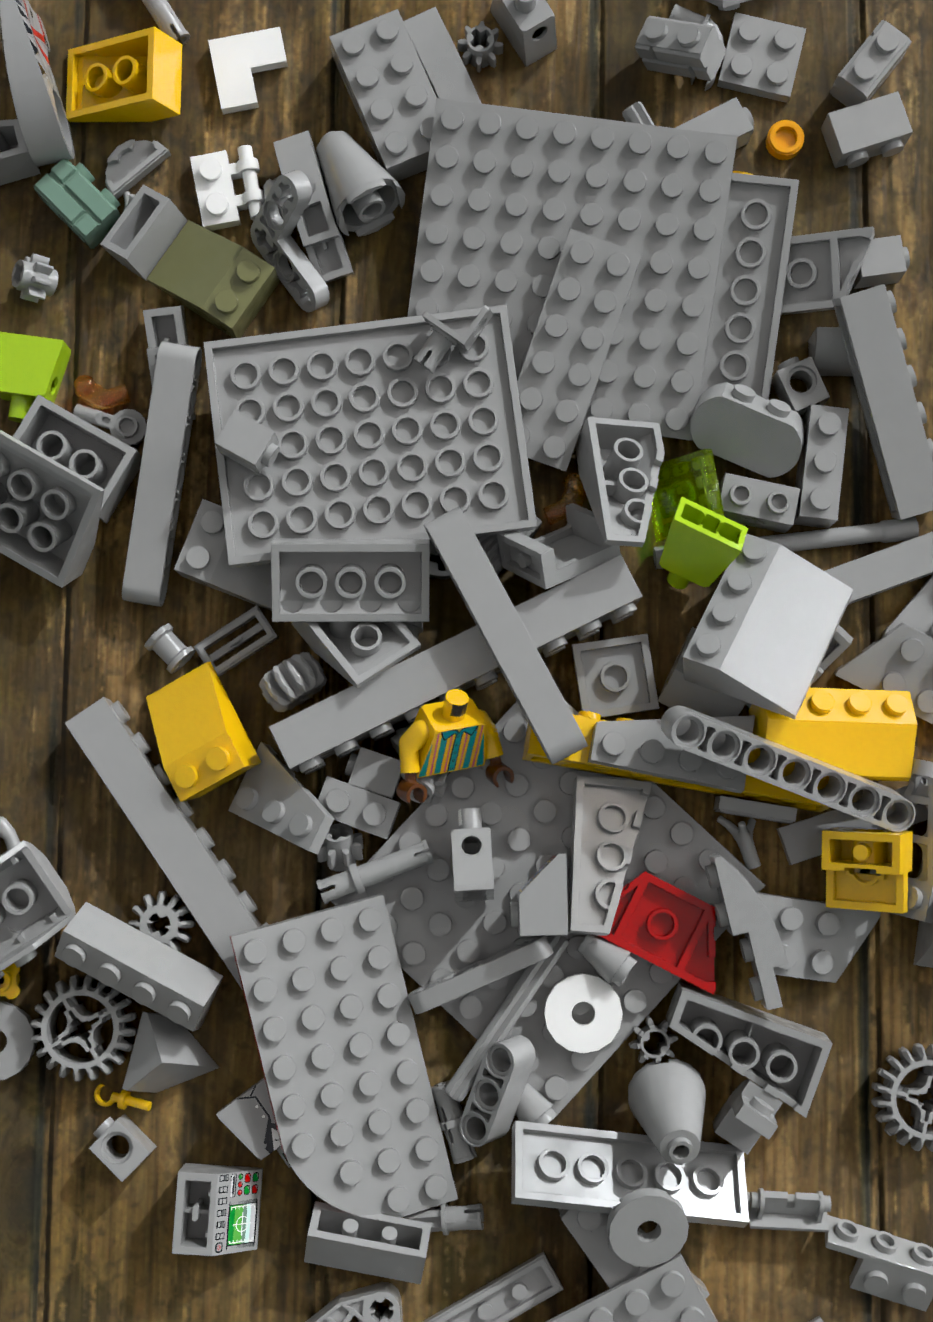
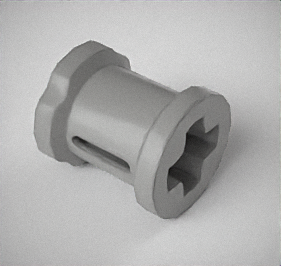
M167 623L151 635L144 647L148 651H155L168 665L167 670L169 673L173 674L195 654V649L192 646L186 647L172 632L173 627Z

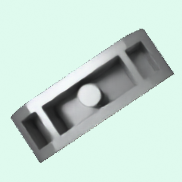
M728 382L716 384L708 388L701 395L690 422L691 436L698 448L768 478L781 476L795 466L799 460L805 438V427L802 418L798 412L791 410L787 403L778 399H765L756 395L755 391L748 386L742 384L732 385Z

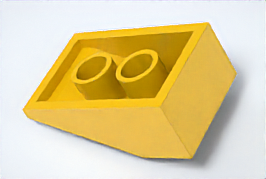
M154 26L68 49L67 120L69 122H153L180 115L182 44Z
M211 661L202 664L146 697L163 768L180 802L201 797L262 763Z

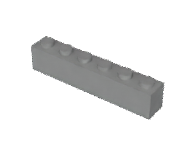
M885 284L832 300L891 516L894 519L903 520L933 511V441L931 438H926L923 424L927 423L926 412L923 404L920 401H916L913 387L917 386L915 371L911 365L906 364L903 350L907 349L905 334L902 328L896 327L893 313L897 312L895 297L892 291H887Z

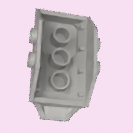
M24 840L0 855V979L5 975L2 970L15 963L18 968L32 960L38 954L35 949L69 924L76 915L70 893L47 857L32 843Z

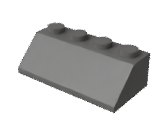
M85 902L63 930L54 955L69 966L79 969L99 980L102 984L114 988L134 999L137 1003L149 1007L169 1018L172 1022L180 1024L191 1031L199 1030L203 1025L223 979V975L88 902Z

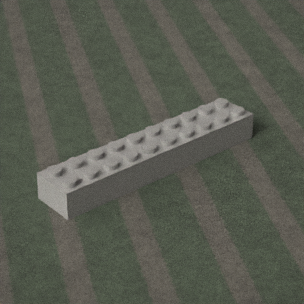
M619 555L515 606V609L539 654L543 652L546 658L565 649L568 639L577 636L579 641H582L600 631L599 628L602 627L601 623L611 619L613 624L629 618L637 610L636 605L642 598V594L622 555ZM476 625L390 667L358 689L353 685L269 726L289 769L295 772L301 771V773L308 775L326 766L323 759L334 754L343 758L360 749L358 742L370 736L374 741L380 740L395 732L393 725L405 719L408 724L413 723L420 707L425 704L444 701L446 693L451 689L464 691L475 686L476 690L479 691L496 683L497 674L501 673V670Z

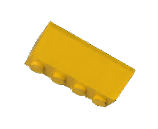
M809 688L796 719L753 704L748 710L749 716L755 715L753 734L868 780L909 781L911 778L917 720L910 691ZM760 748L755 749L757 759L760 756ZM795 762L785 766L783 777L792 773ZM825 776L822 779H829V776Z

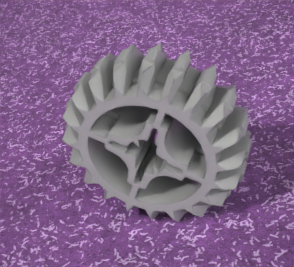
M78 975L70 977L69 986L63 980L55 983L57 994L51 990L43 994L44 999L49 1005L40 1003L35 1006V1011L43 1016V1018L31 1021L32 1027L41 1028V1033L32 1036L31 1041L33 1043L43 1041L44 1047L36 1052L37 1056L43 1057L49 1054L52 1057L46 1064V1068L49 1070L61 1064L59 1076L62 1078L66 1077L71 1069H73L74 1081H81L85 1071L91 1081L99 1078V1068L104 1074H110L113 1072L112 1062L121 1065L126 1060L120 1050L129 1052L134 1046L132 1042L125 1039V1036L130 1037L137 1034V1028L127 1026V1022L136 1019L137 1014L136 1012L125 1014L123 1009L132 1003L131 999L126 998L119 1002L117 997L121 992L114 988L108 992V986L100 981L97 987H95V978L90 975H86L83 984ZM75 996L92 997L101 1002L106 1008L99 1012H91L86 1009L83 1003L78 1004ZM64 1005L67 1009L64 1012L67 1018V1027L64 1032L57 1036L56 1020L60 1009ZM99 1018L97 1022L91 1025L92 1029L70 1037L71 1033L78 1030L77 1026L82 1024L78 1020L86 1022ZM112 1018L113 1036L105 1051L102 1046L104 1040L101 1035V1028L105 1022ZM69 1043H78L86 1052L90 1051L94 1058L87 1059L74 1056L64 1046Z
M914 1043L912 1055L907 1048L901 1047L898 1049L900 1061L888 1055L886 1061L891 1066L890 1070L877 1069L876 1073L884 1078L883 1084L873 1082L871 1085L872 1089L882 1093V1096L874 1097L871 1099V1103L875 1107H884L875 1117L879 1122H888L884 1131L889 1136L897 1133L896 1141L899 1144L905 1146L910 1141L911 1148L915 1151H920L925 1142L927 1149L933 1152V1126L927 1127L928 1124H932L933 1099L924 1100L922 1103L910 1095L926 1094L927 1092L933 1095V1044H929L925 1052L922 1044ZM923 1066L922 1071H918L916 1080L908 1085L900 1084L909 1072ZM896 1097L909 1101L911 1105L910 1116L914 1118L912 1126L907 1125L898 1111Z

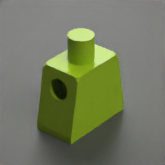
M0 332V398L11 401L8 414L9 420L21 423L38 395L53 403L55 402L71 356V349L63 340Z
M681 497L659 562L662 568L670 571L667 575L668 583L680 590L687 588L690 581L702 587H709L741 553L748 528Z

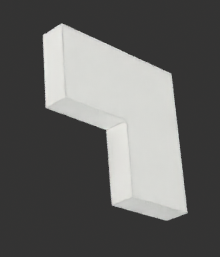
M280 27L208 40L222 113L228 114L259 108L252 73L288 67Z

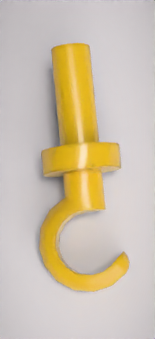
M99 1084L94 1091L95 1101L102 1107H109L115 1102L117 1107L123 1110L127 1106L150 1111L152 1107L151 1101L132 1097L131 1092L124 1089L121 1093L113 1092L109 1101H104L100 1097V1090L105 1086L104 1084Z

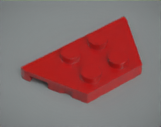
M643 871L623 886L610 934L600 937L711 994H714L716 990L714 957H716V941L714 940V927L716 926L715 907Z

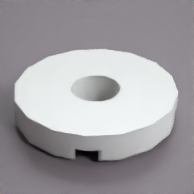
M586 973L567 976L556 983L546 997L544 1008L546 1026L554 1040L569 1051L583 1054L599 1051L611 1043L620 1029L623 1015L620 998L612 986L600 977ZM579 1002H588L594 1008V1016L586 1024H579L572 1018V1009Z

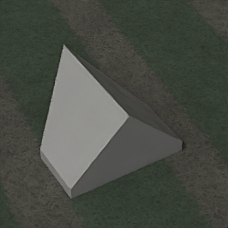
M143 1012L122 1089L126 1091L158 1093L220 1067L187 1028L172 1022L160 1013Z

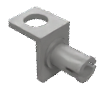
M485 305L463 337L425 311L422 317L432 326L433 333L413 359L434 373L435 368L451 345L456 346L458 344L466 351H469L492 318L491 309Z

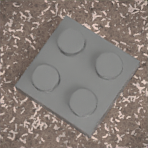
M735 12L717 87L788 103L806 28Z
M648 634L572 644L581 711L595 712L600 714L601 718L659 709Z

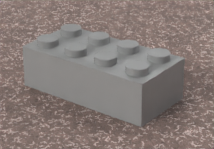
M398 9L329 36L334 61L379 164L397 182L427 170L437 97Z

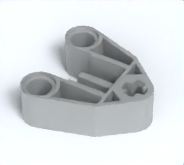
M379 1282L339 1294L305 1322H350L354 1315L359 1318L357 1322H403L401 1295L395 1285L389 1282ZM385 1298L390 1301L389 1308L384 1307L382 1311L376 1309L377 1302L381 1303Z

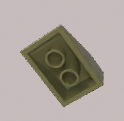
M190 220L184 225L146 279L149 283L232 338L242 337L280 283L275 267L246 248Z

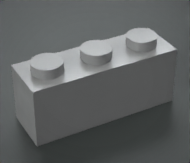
M811 404L803 414L805 438L797 465L795 488H800L793 523L795 525L830 528L838 520L849 416L848 408Z
M315 1201L307 1235L304 1262L421 1284L432 1223L385 1214L357 1216L344 1212L328 1203Z

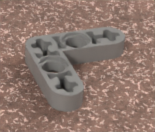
M293 170L278 176L251 225L250 232L255 247L265 261L275 267L279 280L302 310L312 312L327 305L330 297L325 281L291 237L294 228L312 197V187L307 176L300 170ZM278 206H279L280 210L282 211L283 218L281 217V215H280V213H279ZM287 258L289 259V261H290V263H291L292 269H291V267L289 266V263H288Z

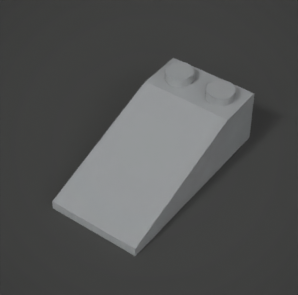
M202 499L174 570L182 577L272 611L271 563L230 568L222 506Z

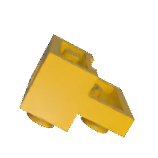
M834 827L822 830L821 870H826V907L901 914L908 912V872L912 871L913 831L893 832L890 830ZM854 868L876 870V874L854 872Z

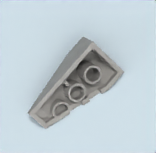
M587 417L576 442L575 451L579 476L605 545L643 547L652 512V501L659 481V470L665 454L660 424Z

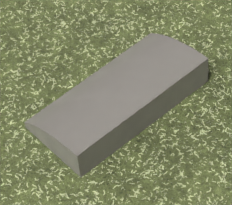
M273 539L271 542L272 622H429V539Z

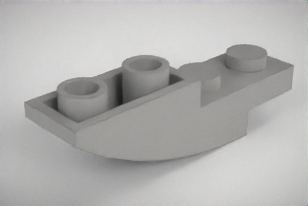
M305 131L273 142L281 174L300 170L307 176L312 187L311 200L297 223L303 247L306 248L311 264L325 283L354 274L340 229L334 218L310 132Z
M710 854L711 865L705 866L710 888H717L720 903L715 904L717 920L720 928L727 927V931L732 936L743 933L745 935V938L739 939L745 963L751 961L755 977L749 978V985L754 1001L760 1000L767 1010L783 1007L774 967L787 965L789 962L775 923L760 897L739 871L719 854Z

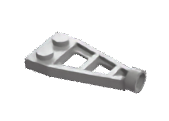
M914 759L910 782L903 797L912 802L914 807L924 805L928 808L926 833L923 836L913 834V843H917L922 849V872L916 878L908 877V912L892 914L933 924V762ZM871 869L870 873L876 874V870Z

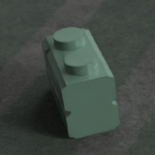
M62 159L51 169L50 173L45 174L34 185V190L40 199L90 249H94L103 241L121 216L117 210L121 204L108 189L104 188L100 192L92 184L95 178L83 164L79 162L74 166L68 159Z

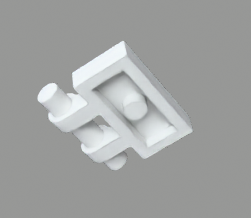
M242 145L237 148L239 156L237 163L229 164L226 150L190 157L204 228L213 231L241 225L239 211L249 209L251 220L254 221L265 200L264 191L259 187L257 176L260 172L259 162L257 158H254L252 146ZM243 178L245 192L235 195L233 180Z

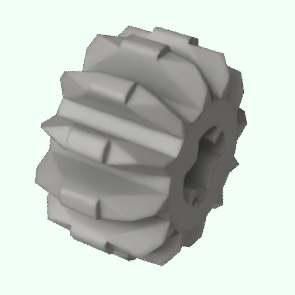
M302 652L299 655L294 654L291 658L283 660L282 663L274 666L271 671L265 673L259 686L267 703H270L277 712H285L313 698V695L321 691L322 687L325 686L327 678L319 662L309 652Z
M159 891L157 902L151 894L143 896L146 908L140 905H134L132 911L141 917L140 920H131L128 922V925L134 928L139 927L141 932L180 952L181 947L178 940L189 943L192 939L190 934L183 931V929L196 926L195 920H184L183 916L190 913L187 906L178 909L182 900L179 894L174 895L169 903L167 891ZM157 915L160 918H169L170 925L165 926V928L169 929L167 933L165 930L157 931L155 929L154 923L159 922V920L155 919Z

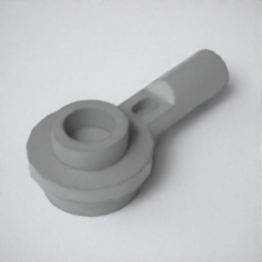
M77 404L74 408V415L88 423L110 429L111 436L129 446L137 445L145 438L147 423L141 413L136 410L124 409L115 415H111L81 404Z

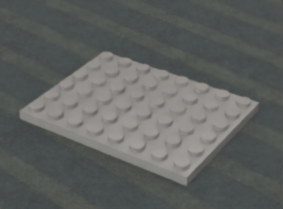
M507 305L489 307L493 316L469 351H466L458 344L456 346L451 345L435 368L434 373L413 359L433 333L432 326L424 320L422 315L203 342L214 440L217 439L235 409L275 431L279 441L277 446L280 447L274 463L270 467L265 466L259 475L219 453L215 445L229 567L238 568L270 564L271 542L273 539H429V543H432L424 524L459 506L477 537L497 535V533L537 530ZM482 308L434 313L431 315L463 337Z

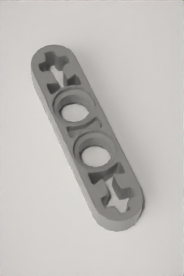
M546 935L535 936L412 991L407 996L415 1014H420L549 957L554 952Z

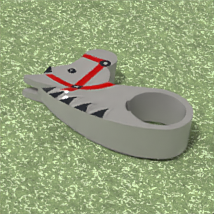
M0 0V37L4 61L6 62V71L19 126L31 159L36 167L58 163L62 159H74L75 153L70 127L48 60L50 45L40 16L31 8L28 0Z

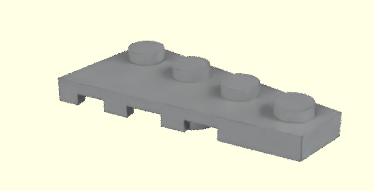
M755 715L713 717L753 733ZM661 719L599 721L594 724L588 763L735 793L744 791L746 774L679 748L664 735L660 724ZM689 719L679 723L676 735H683L689 730L691 724ZM725 734L715 737L712 749H718L724 744Z
M588 776L575 777L568 933L600 936L610 934L624 886V878L630 865L638 830L641 827L644 816L643 812L653 782Z

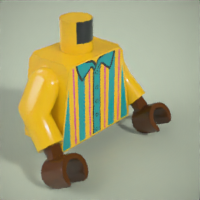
M451 689L446 693L444 701L425 704L420 707L413 724L400 737V773H404V779L398 784L396 791L399 798L410 804V793L412 790L413 796L418 802L423 803L427 798V789L416 781V777L421 778L485 765V759L490 761L485 774L492 784L497 788L499 787L497 775L501 771H503L505 779L509 783H513V770L501 761L500 756L504 753L495 724L486 711L477 708L473 699L469 698L466 692L459 689Z

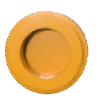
M781 120L773 124L766 137L768 152L779 160L794 158L800 152L804 143L802 128L791 120Z

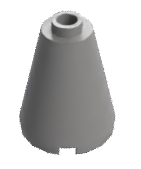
M331 131L321 138L316 152L334 218L342 233L349 236L348 231H355L358 237L366 236L388 225L395 218L392 212L399 204L402 209L405 204V193L401 185L348 133L344 131Z
M668 1059L669 1063L656 1064L653 1061L638 1070L629 1083V1107L654 1146L667 1162L676 1165L689 1163L697 1157L701 1146L706 1100L704 1082L700 1073L686 1062L678 1059Z

